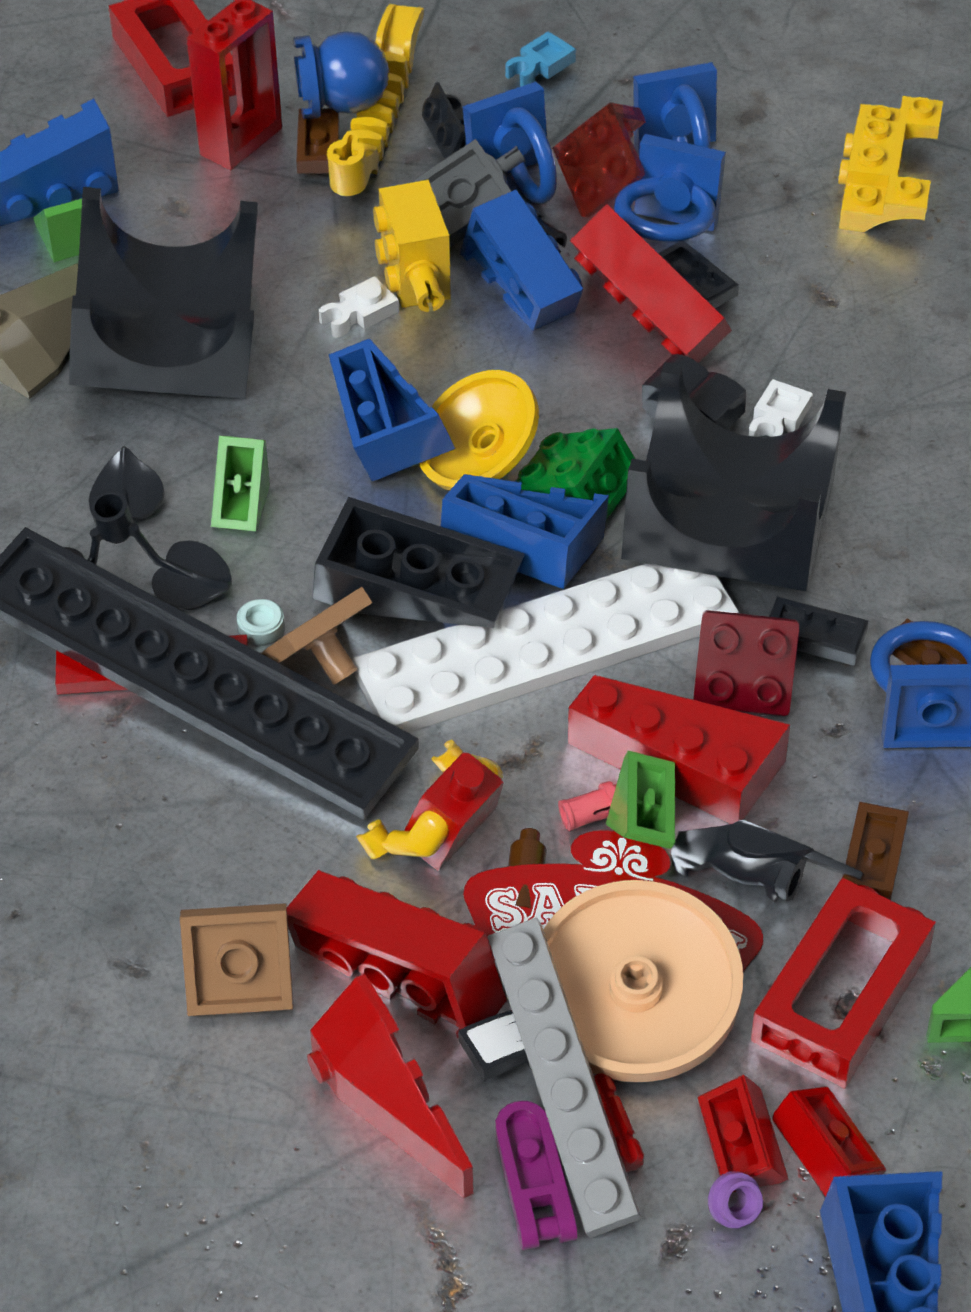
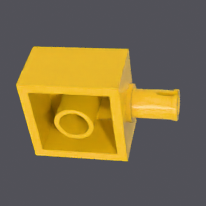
M429 180L379 188L380 206L373 207V216L376 230L378 233L381 232V238L375 239V250L379 264H386L387 266L384 268L387 289L390 292H396L401 308L418 305L421 311L429 312L428 303H431L433 311H436L442 307L444 300L451 299L449 233Z

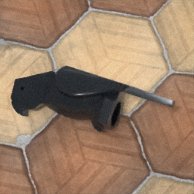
M744 819L723 826L679 831L671 850L672 865L683 877L687 878L689 871H700L713 867L717 872L735 882L763 886L767 897L774 903L779 899L786 901L794 899L804 875L803 871L806 861L859 881H863L865 876L863 872L819 853L809 846Z

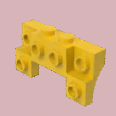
M903 96L900 109L883 105L860 104L855 132L846 133L843 157L850 159H841L838 184L846 186L841 207L839 229L865 232L876 225L899 219L925 220L931 180L899 177L904 140L913 138L938 139L943 101L925 97Z

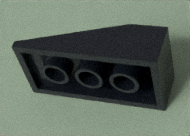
M348 497L315 562L312 599L334 605L360 587H363L372 603L358 612V614L494 628L524 561L525 554Z

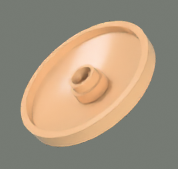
M625 880L611 882L594 887L571 899L553 915L543 930L592 1073H603L613 1080L625 1082L664 1080L687 1072L701 1064L721 1046L729 1035L739 1012L743 991V968L740 953L729 929L719 916L691 894L676 887L653 881Z

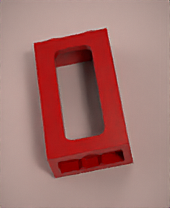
M125 0L109 5L114 40L166 117L195 109L190 66L182 69L174 68L148 32L180 21L187 32L192 34L207 22V19L193 0ZM229 52L225 55L228 92L229 97L236 95L233 56Z
M234 0L187 37L199 152L201 156L230 171L283 128L273 11L252 0ZM232 51L237 96V109L232 116L225 55Z
M842 877L754 1012L751 1042L846 1089L929 954L936 922L925 917L917 909L904 907L879 895L874 889L866 885H858ZM849 921L892 942L840 1027L837 1029H827L795 1013L792 1006L846 922Z

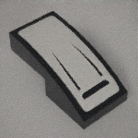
M512 1010L491 1016L458 1030L459 1043L484 1082L525 1062L531 1069Z

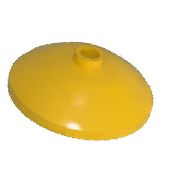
M503 370L481 371L459 380L441 394L431 406L439 414L456 449L423 461L419 465L433 483L449 491L464 474L501 479L522 460L535 437L539 421V407L534 392L520 377Z

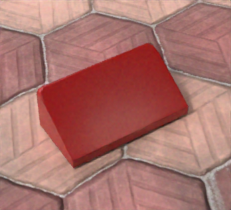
M743 1074L698 1096L720 1176L731 1171L742 1172L751 1176L759 1188L777 1185L788 1180L762 1090L757 1084Z
M829 1087L790 1091L773 1113V1122L825 1197L834 1177L878 1175L886 1172V1168Z

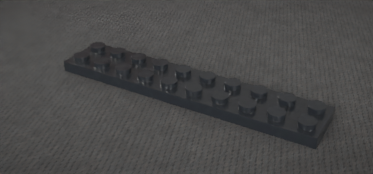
M27 527L0 554L1 620L363 820L366 819L419 749V740L412 734Z

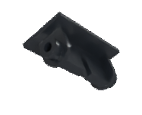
M435 82L429 98L424 101L421 115L444 159L466 146L464 116L460 100L456 96L445 94L440 83Z

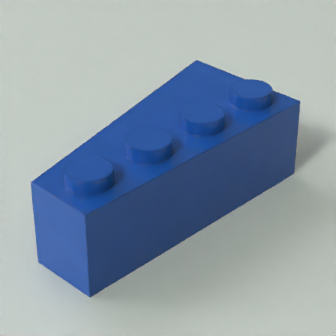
M95 99L82 104V111L64 119L63 115H60L48 121V128L26 138L25 134H22L10 140L11 144L0 152V226L34 217L43 209L82 199L83 187L101 188V197L119 192L110 127Z
M942 1171L838 1176L833 1178L820 1209V1214L843 1312H938V1290L941 1286V1265L938 1264L939 1238L942 1233V1213H939V1194L942 1190Z

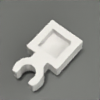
M373 276L339 293L340 303L323 305L319 309V322L325 325L333 321L331 322L332 336L338 338L346 335L350 331L351 326L356 323L365 330L399 313V299Z
M772 379L754 407V418L749 426V436L759 437L761 435H768L773 437L783 435V430L789 433L797 430L812 406L813 393Z

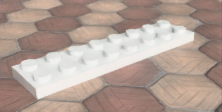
M646 563L503 609L494 628L470 625L447 627L351 659L358 668L354 675L373 714L410 733L699 637L702 613L705 610L739 613L717 576Z

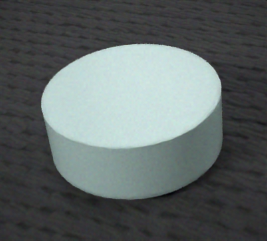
M256 599L247 602L237 613L239 635L247 634L248 643L252 645L263 646L274 643L283 635L285 630L282 608L277 603L267 599Z

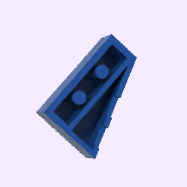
M513 190L473 208L460 255L466 261L474 258L485 269L481 271V277L488 284L496 281L507 292L503 294V300L529 328L534 331L575 312L584 290L581 278L574 269L568 267L560 255L555 239L545 233L538 222L532 205L524 202L518 191Z
M370 338L329 354L354 450L372 482L456 449L439 414L424 402L418 391L405 381L397 368Z
M464 474L442 499L441 527L524 553V561L519 573L564 589L604 539L609 495L594 493L593 500L565 496V489L551 487L550 494L521 490L522 482Z

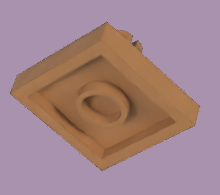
M360 587L286 634L261 652V654L281 663L303 648L306 652L311 649L334 686L358 670L335 635L338 632L336 627L366 608L372 601L363 587Z
M286 903L186 909L180 911L188 1016L293 1010Z

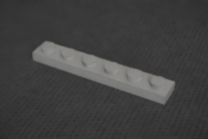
M535 917L487 936L585 1233L592 1238L642 1219L542 924Z

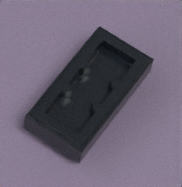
M679 241L658 253L715 309L738 296L739 284L685 241Z
M778 596L769 617L799 621L798 651L855 666L869 622L865 619Z

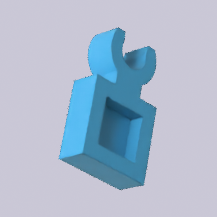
M548 31L520 48V57L511 58L506 62L505 77L510 79L514 75L520 74V87L535 82V77L539 74L549 79L576 62V48Z

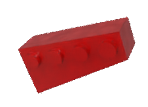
M608 204L570 240L578 251V254L574 257L575 261L591 277L596 273L605 282L602 287L618 304L621 305L625 301L635 311L631 314L632 317L648 333L655 329L664 338L660 344L671 356L673 354H680L699 363L732 331L726 319Z
M597 675L590 679L568 709V744L620 770L628 750L675 762V797L729 824L745 819L786 762L790 724Z
M320 870L314 874L287 906L288 929L295 947L348 977H351L356 970L361 975L365 973L378 994L389 1000L396 993L400 994L419 1007L417 1009L418 1016L434 1025L442 1018L459 1027L458 1030L473 1023L497 1015L507 1002L488 938L485 932L473 924H461L440 916L436 911L428 907L419 908L398 900L388 892L383 891L379 893L358 885L348 877H336Z

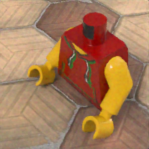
M448 740L444 743L447 751L439 757L433 756L431 758L443 774L422 795L405 830H393L389 833L381 820H375L367 825L368 832L359 834L356 838L371 859H377L387 852L392 855L421 857L439 872L495 811L504 784L501 767L491 759L463 752L454 740Z

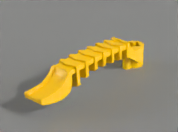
M389 4L385 9L378 26L375 42L383 50L389 66L388 85L380 100L369 109L356 113L357 118H353L350 123L351 131H347L342 140L332 143L327 150L330 187L336 194L342 196L357 195L366 188L370 174L378 175L379 161H383L384 148H387L389 145V134L393 133L394 120L399 116V105L403 104L404 90L409 86L408 76L409 73H412L416 40L424 17L423 7Z

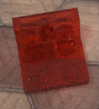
M610 102L552 148L582 217L590 218L615 199L624 187L644 177V168L631 141L634 135L633 132L646 122L640 108Z

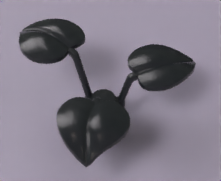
M123 446L101 470L90 491L89 507L96 527L90 531L92 541L90 555L87 560L97 564L101 540L118 544L132 536L152 562L161 567L152 578V588L157 598L179 610H187L202 606L226 593L232 586L231 572L227 563L214 549L197 541H179L170 547L165 560L157 554L140 532L139 526L134 523V520L145 519L159 508L164 499V486L160 477L152 468L139 460L127 447ZM64 547L70 550L71 552L84 558L83 554L80 551L74 548Z

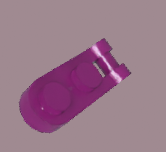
M515 1101L507 1104L499 1111L496 1118V1143L522 1251L538 1248L539 1241L558 1238L560 1243L577 1240L574 1213L554 1136L545 1110L538 1104L529 1101ZM552 1206L554 1216L534 1218L532 1208Z

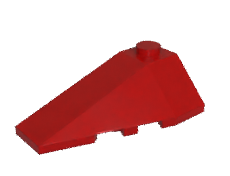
M364 973L354 978L311 1028L312 1053L307 1054L309 1066L320 1084L327 1081L340 1101L462 1198H466L473 1194V1166L442 1108L438 1104L428 1107L429 1095L422 1079L423 1073L415 1059L407 1063L404 1062L400 1046L394 1035L398 1033L399 1028Z

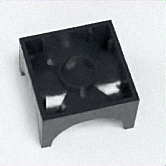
M83 187L76 296L73 295L71 312L69 385L246 399L254 325V310H251V290L258 202L240 201L239 210L232 223L214 238L190 246L168 247L141 241L123 231L106 212L102 203L101 188Z
M665 362L661 371L658 403L646 461L632 458L628 469L621 559L807 591L834 481L846 392L828 389L820 411L807 424L793 432L773 437L746 436L729 431L707 418L696 407L686 390L683 380V365Z

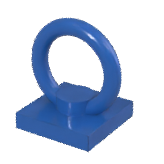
M712 62L633 76L634 148L638 155L640 142L645 134L711 148V142L716 141L717 69Z
M533 82L463 106L466 145L476 139L485 153L494 157L495 160L517 146L526 161L506 174L511 172L521 192L533 203L546 204L549 202L556 191L557 172L553 152L547 138L544 88L537 82ZM538 163L540 171V187L534 182L527 170L528 166Z
M645 134L640 142L637 181L627 185L619 192L614 203V211L641 237L654 241H684L697 237L706 230L714 231L719 219L726 152ZM635 201V207L633 212L631 209V205ZM636 214L662 219L670 222H675L679 224H656L646 221L637 216Z
M915 621L901 624L883 634L874 645L870 657L874 679L886 692L881 731L883 748L971 747V636L951 625L933 621ZM930 640L944 643L956 649L963 655L967 664L890 665V657L894 650L905 643Z

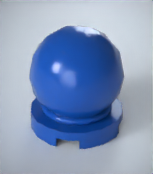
M343 31L328 36L317 47L315 44L312 45L310 35L293 37L294 48H301L302 56L294 57L299 98L303 97V101H308L309 107L301 108L303 120L320 118V108H323L324 105L337 113L355 114L369 109L381 99L388 85L389 66L385 53L373 39L358 32Z

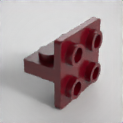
M705 610L702 613L693 700L737 711L788 715L791 705L799 621Z

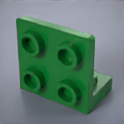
M592 428L583 432L565 434L556 432L545 437L530 462L519 471L515 482H522L521 490L550 494L551 487L565 489L567 497L593 500L594 493L609 495L607 520L627 491L628 469L632 458L635 459L619 429L597 430Z

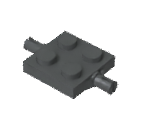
M475 139L410 183L429 180L449 233V246L452 247L464 239L473 208L511 192L507 185L505 174L526 160L517 146L495 160L494 157L485 153Z

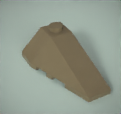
M78 263L0 295V382L29 399L58 376L65 366L64 358L70 350L73 295L76 296Z

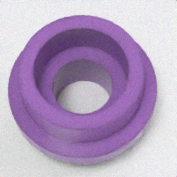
M738 1171L727 1172L717 1178L708 1195V1207L712 1217L719 1224L728 1228H741L752 1223L759 1216L763 1206L762 1193L756 1181L751 1176ZM736 1190L737 1201L732 1207L728 1208L729 1197Z

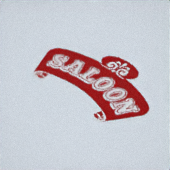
M590 831L579 835L573 841L570 852L574 859L582 865L548 863L495 868L472 876L464 886L463 896L475 926L485 932L486 936L535 917L538 918L544 929L549 920L563 905L587 890L611 882L643 880L676 887L691 894L711 908L723 921L734 938L740 953L743 972L763 945L762 930L748 915L707 894L675 882L657 878V876L665 874L671 865L669 855L661 846L624 838L615 831ZM524 885H527L529 888L531 908L515 906L520 890ZM490 946V950H491V953H492V956H493V959H494V962H495V965H496L498 974H499V976H500V973H499V970H498V967H497V964H496V961H495V958H494V955H493V952H492V949H491V946Z

